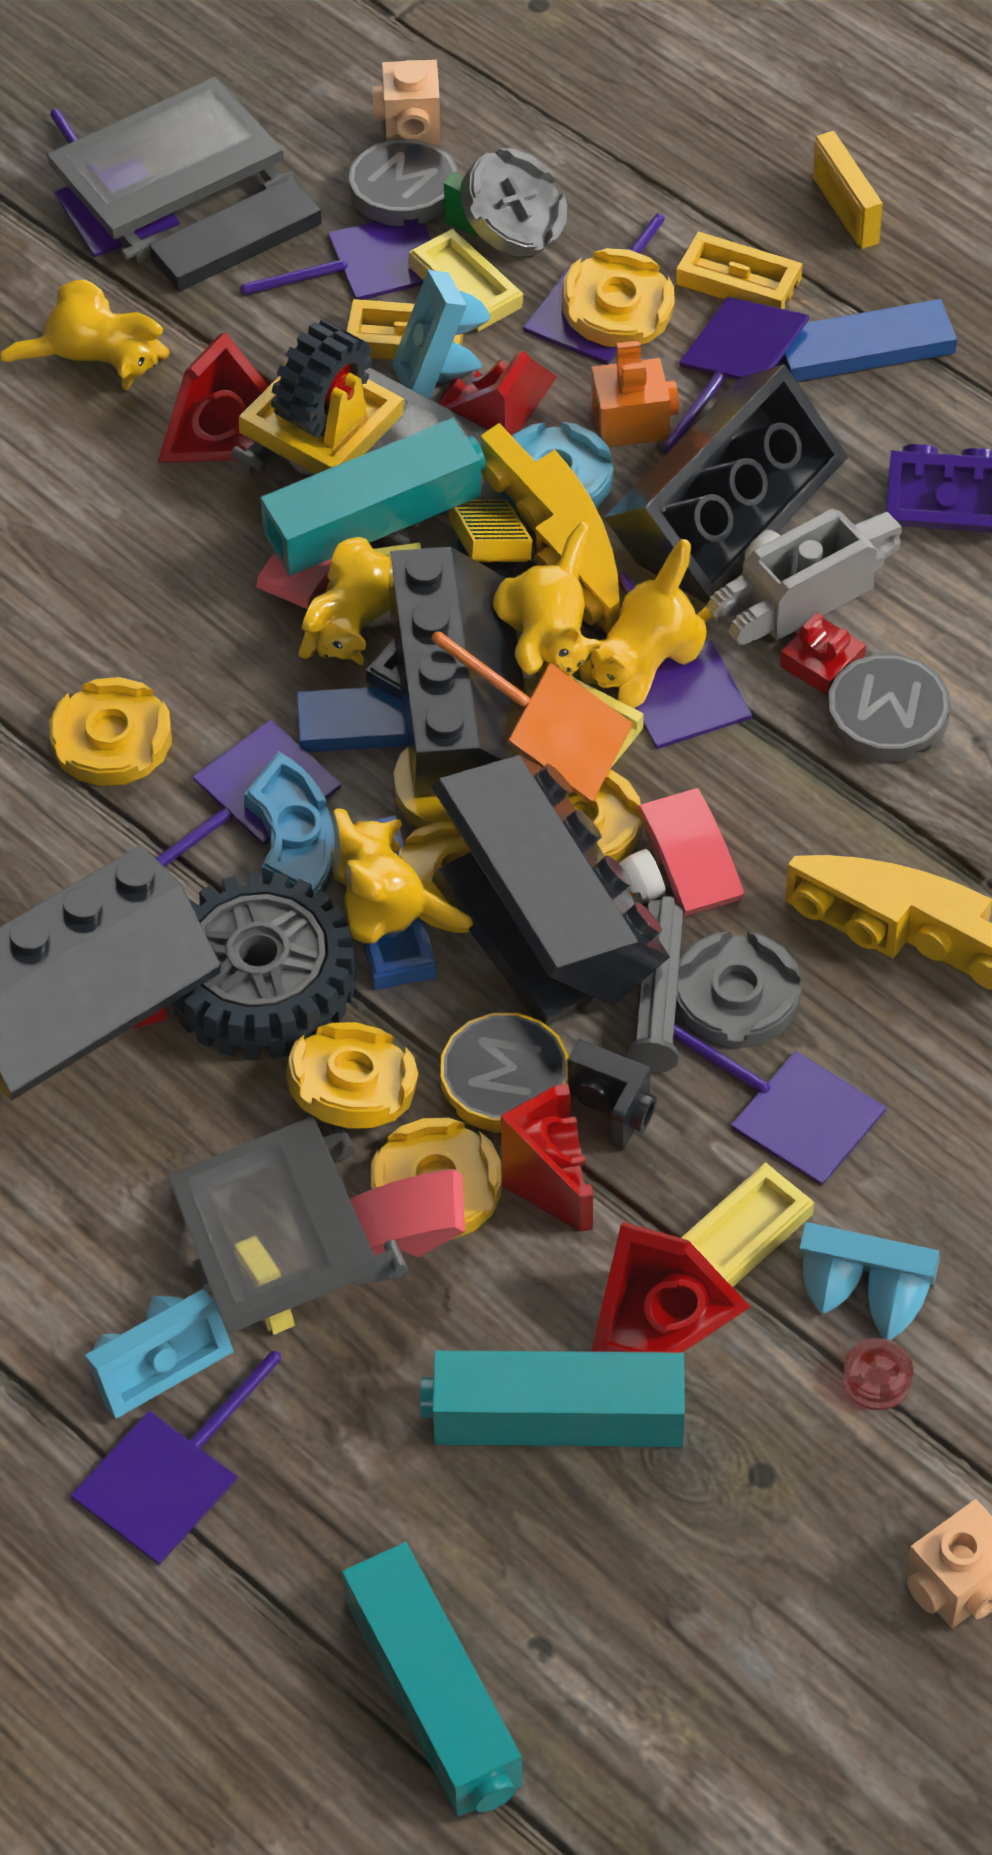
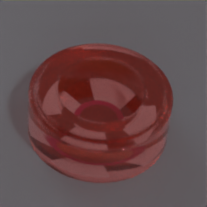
M883 1338L864 1340L856 1344L846 1357L843 1373L845 1390L853 1401L865 1408L872 1410L893 1408L903 1402L910 1392L913 1363L906 1350L891 1340Z

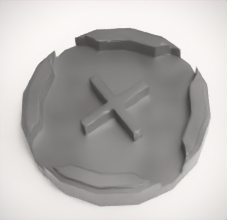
M512 148L499 149L496 153H486L470 166L461 182V203L467 220L483 240L499 251L514 256L536 255L548 248L559 237L567 221V202L563 192L558 195L557 189L552 184L556 178L548 167L530 154Z

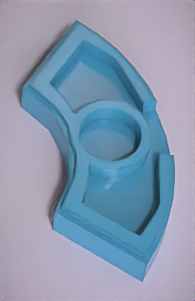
M279 751L244 794V806L262 820L271 838V849L262 865V878L271 883L274 873L288 875L290 889L301 879L312 885L313 895H316L321 890L325 891L332 873L330 851L335 846L332 820L326 806L327 801L315 781L302 767Z

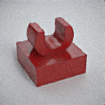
M816 612L799 629V634L781 651L780 667L828 696L829 689L836 675L853 661L865 657L866 644L850 635L845 628L842 627L840 629L825 620L822 614Z

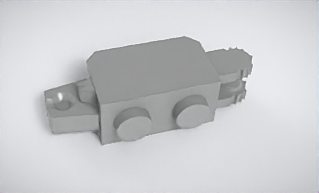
M830 509L753 550L743 563V576L726 584L724 588L721 587L718 591H715L714 595L710 596L706 608L717 622L737 615V618L732 620L728 632L739 646L741 644L745 646L746 643L750 644L752 640H757L768 633L777 641L801 628L816 612L825 615L873 589L875 572L885 564L884 560L900 548L902 526L888 512L854 525L841 511Z

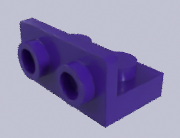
M909 444L903 446L902 451L891 450L886 512L901 526L992 533V450L968 448L962 450L961 455L939 454L936 447L926 444Z

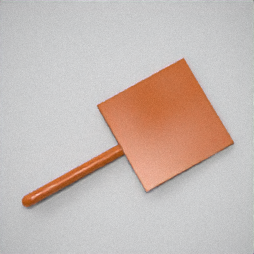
M435 632L432 635V641L524 708L507 743L543 768L546 764L555 767L568 781L573 792L588 803H592L633 723L552 663L547 665L531 697H528L441 632Z

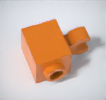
M640 340L616 343V364L591 367V408L598 436L609 448L664 441L670 435V416L679 415V397L675 380H665L660 358L641 360Z

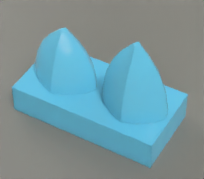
M427 271L391 364L402 385L428 399L431 398L436 383L452 381L458 377L462 378L482 368L481 362L470 350L453 342L455 335L472 331L490 320V314L485 305L473 295L459 291L449 272Z
M805 1222L800 1244L805 1287L811 1301L821 1313H827L844 1302L857 1287L863 1271L870 1272L868 1282L870 1311L875 1326L885 1341L892 1340L913 1321L924 1303L929 1286L935 1285L940 1261L939 1250Z
M203 1288L186 1299L153 1295L145 1322L123 1334H101L94 1345L93 1351L86 1354L85 1357L105 1407L117 1419L234 1351L217 1304Z

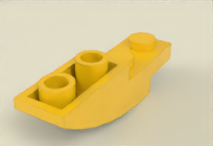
M498 423L481 435V447L486 461V468L481 470L484 478L495 491L499 493L503 490L506 491L516 502L517 510L525 524L535 532L537 554L534 555V560L537 566L557 565L567 537L578 523H589L590 533L578 577L583 588L585 602L583 620L590 625L597 623L608 635L620 615L618 574L612 546L603 521L591 497L574 471L555 449L535 462L505 428Z
M832 855L794 856L789 862L785 902L793 905L803 916L812 920H821L847 934L859 946L866 949H875L894 959L904 944L908 942L915 946L924 956L935 961H943L970 975L980 986L992 990V923L989 922L992 907L991 898L931 873L894 863Z

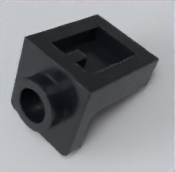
M578 1039L568 1057V1086L570 1094L576 1096L579 1101L592 1109L599 1111L609 1109L612 1111L611 1145L624 1150L634 1131L643 1133L646 1130L655 1111L657 1097L650 1094L651 1067Z

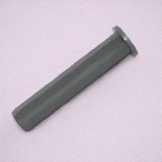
M663 896L661 900H651L646 906L662 928V932L657 937L670 958L639 984L635 1039L628 1046L626 1058L651 1067V1073H663L673 1069L677 1065L679 1052L673 1045L684 909L681 905L674 903V898L670 896Z

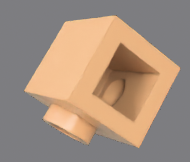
M437 60L382 62L383 85H373L372 89L374 119H385L386 142L396 139L420 140L441 147Z
M976 1499L911 1545L906 1574L910 1593L926 1612L930 1614L937 1612L952 1629L971 1615L976 1619H981L992 1612V1516Z

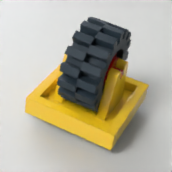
M320 320L319 324L314 322L309 325L308 334L302 332L297 337V347L294 349L290 346L285 354L289 358L284 365L279 366L276 374L279 377L239 416V432L313 474H318L364 455L403 415L404 398L368 379L370 374L366 373L365 370L372 366V357L369 356L372 350L367 345V342L326 320Z

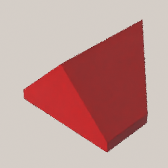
M226 332L219 334L185 370L157 463L238 460L231 456L234 447L238 446L246 451L254 443V440L239 432V416L269 385Z
M522 350L515 354L508 366L501 359L484 375H481L477 370L473 371L470 376V381L473 385H466L459 377L453 379L437 403L487 430L500 423L512 436L523 429L557 376L531 359Z
M568 1083L555 1085L501 1115L503 1187L580 1232L593 1230V1191L591 1184H584L580 1167L586 1164L585 1156H582L576 1117H570Z
M623 1222L618 1233L591 1352L683 1353L751 1306L689 1240Z

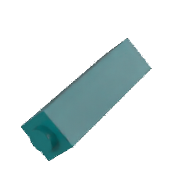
M451 418L260 497L263 534L289 576L332 559L338 543L347 538L362 537L366 538L370 543L480 497L481 470L486 468L484 453L478 441L473 436L466 438L455 419Z
M435 1350L434 1377H421L420 1418H433L435 1445L683 1447L685 1420L684 1353Z
M407 1542L343 1570L345 1603L456 1816L459 1817L475 1808L478 1812H487L506 1803L515 1794L516 1789L523 1786L522 1756Z

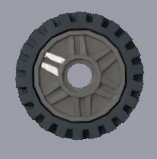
M261 872L247 873L248 885L240 887L236 877L232 876L222 879L221 894H218L209 885L199 891V905L189 899L221 965V972L177 999L171 1005L175 1015L179 1014L181 1025L188 1033L195 1030L197 1041L209 1048L217 1040L219 1053L233 1057L237 1047L242 1046L245 1059L259 1060L261 1047H269L271 1057L274 1059L286 1056V1043L292 1042L294 1045L303 1035L304 1040L310 1037L311 1033L316 1035L317 1027L329 1024L331 1020L338 1023L346 1014V1002L351 1003L354 993V947L350 927L346 925L345 915L339 906L333 908L331 897L322 890L313 895L312 885L301 879L290 889L288 875L274 873L271 884L268 885L263 884ZM266 964L264 966L255 967V965Z

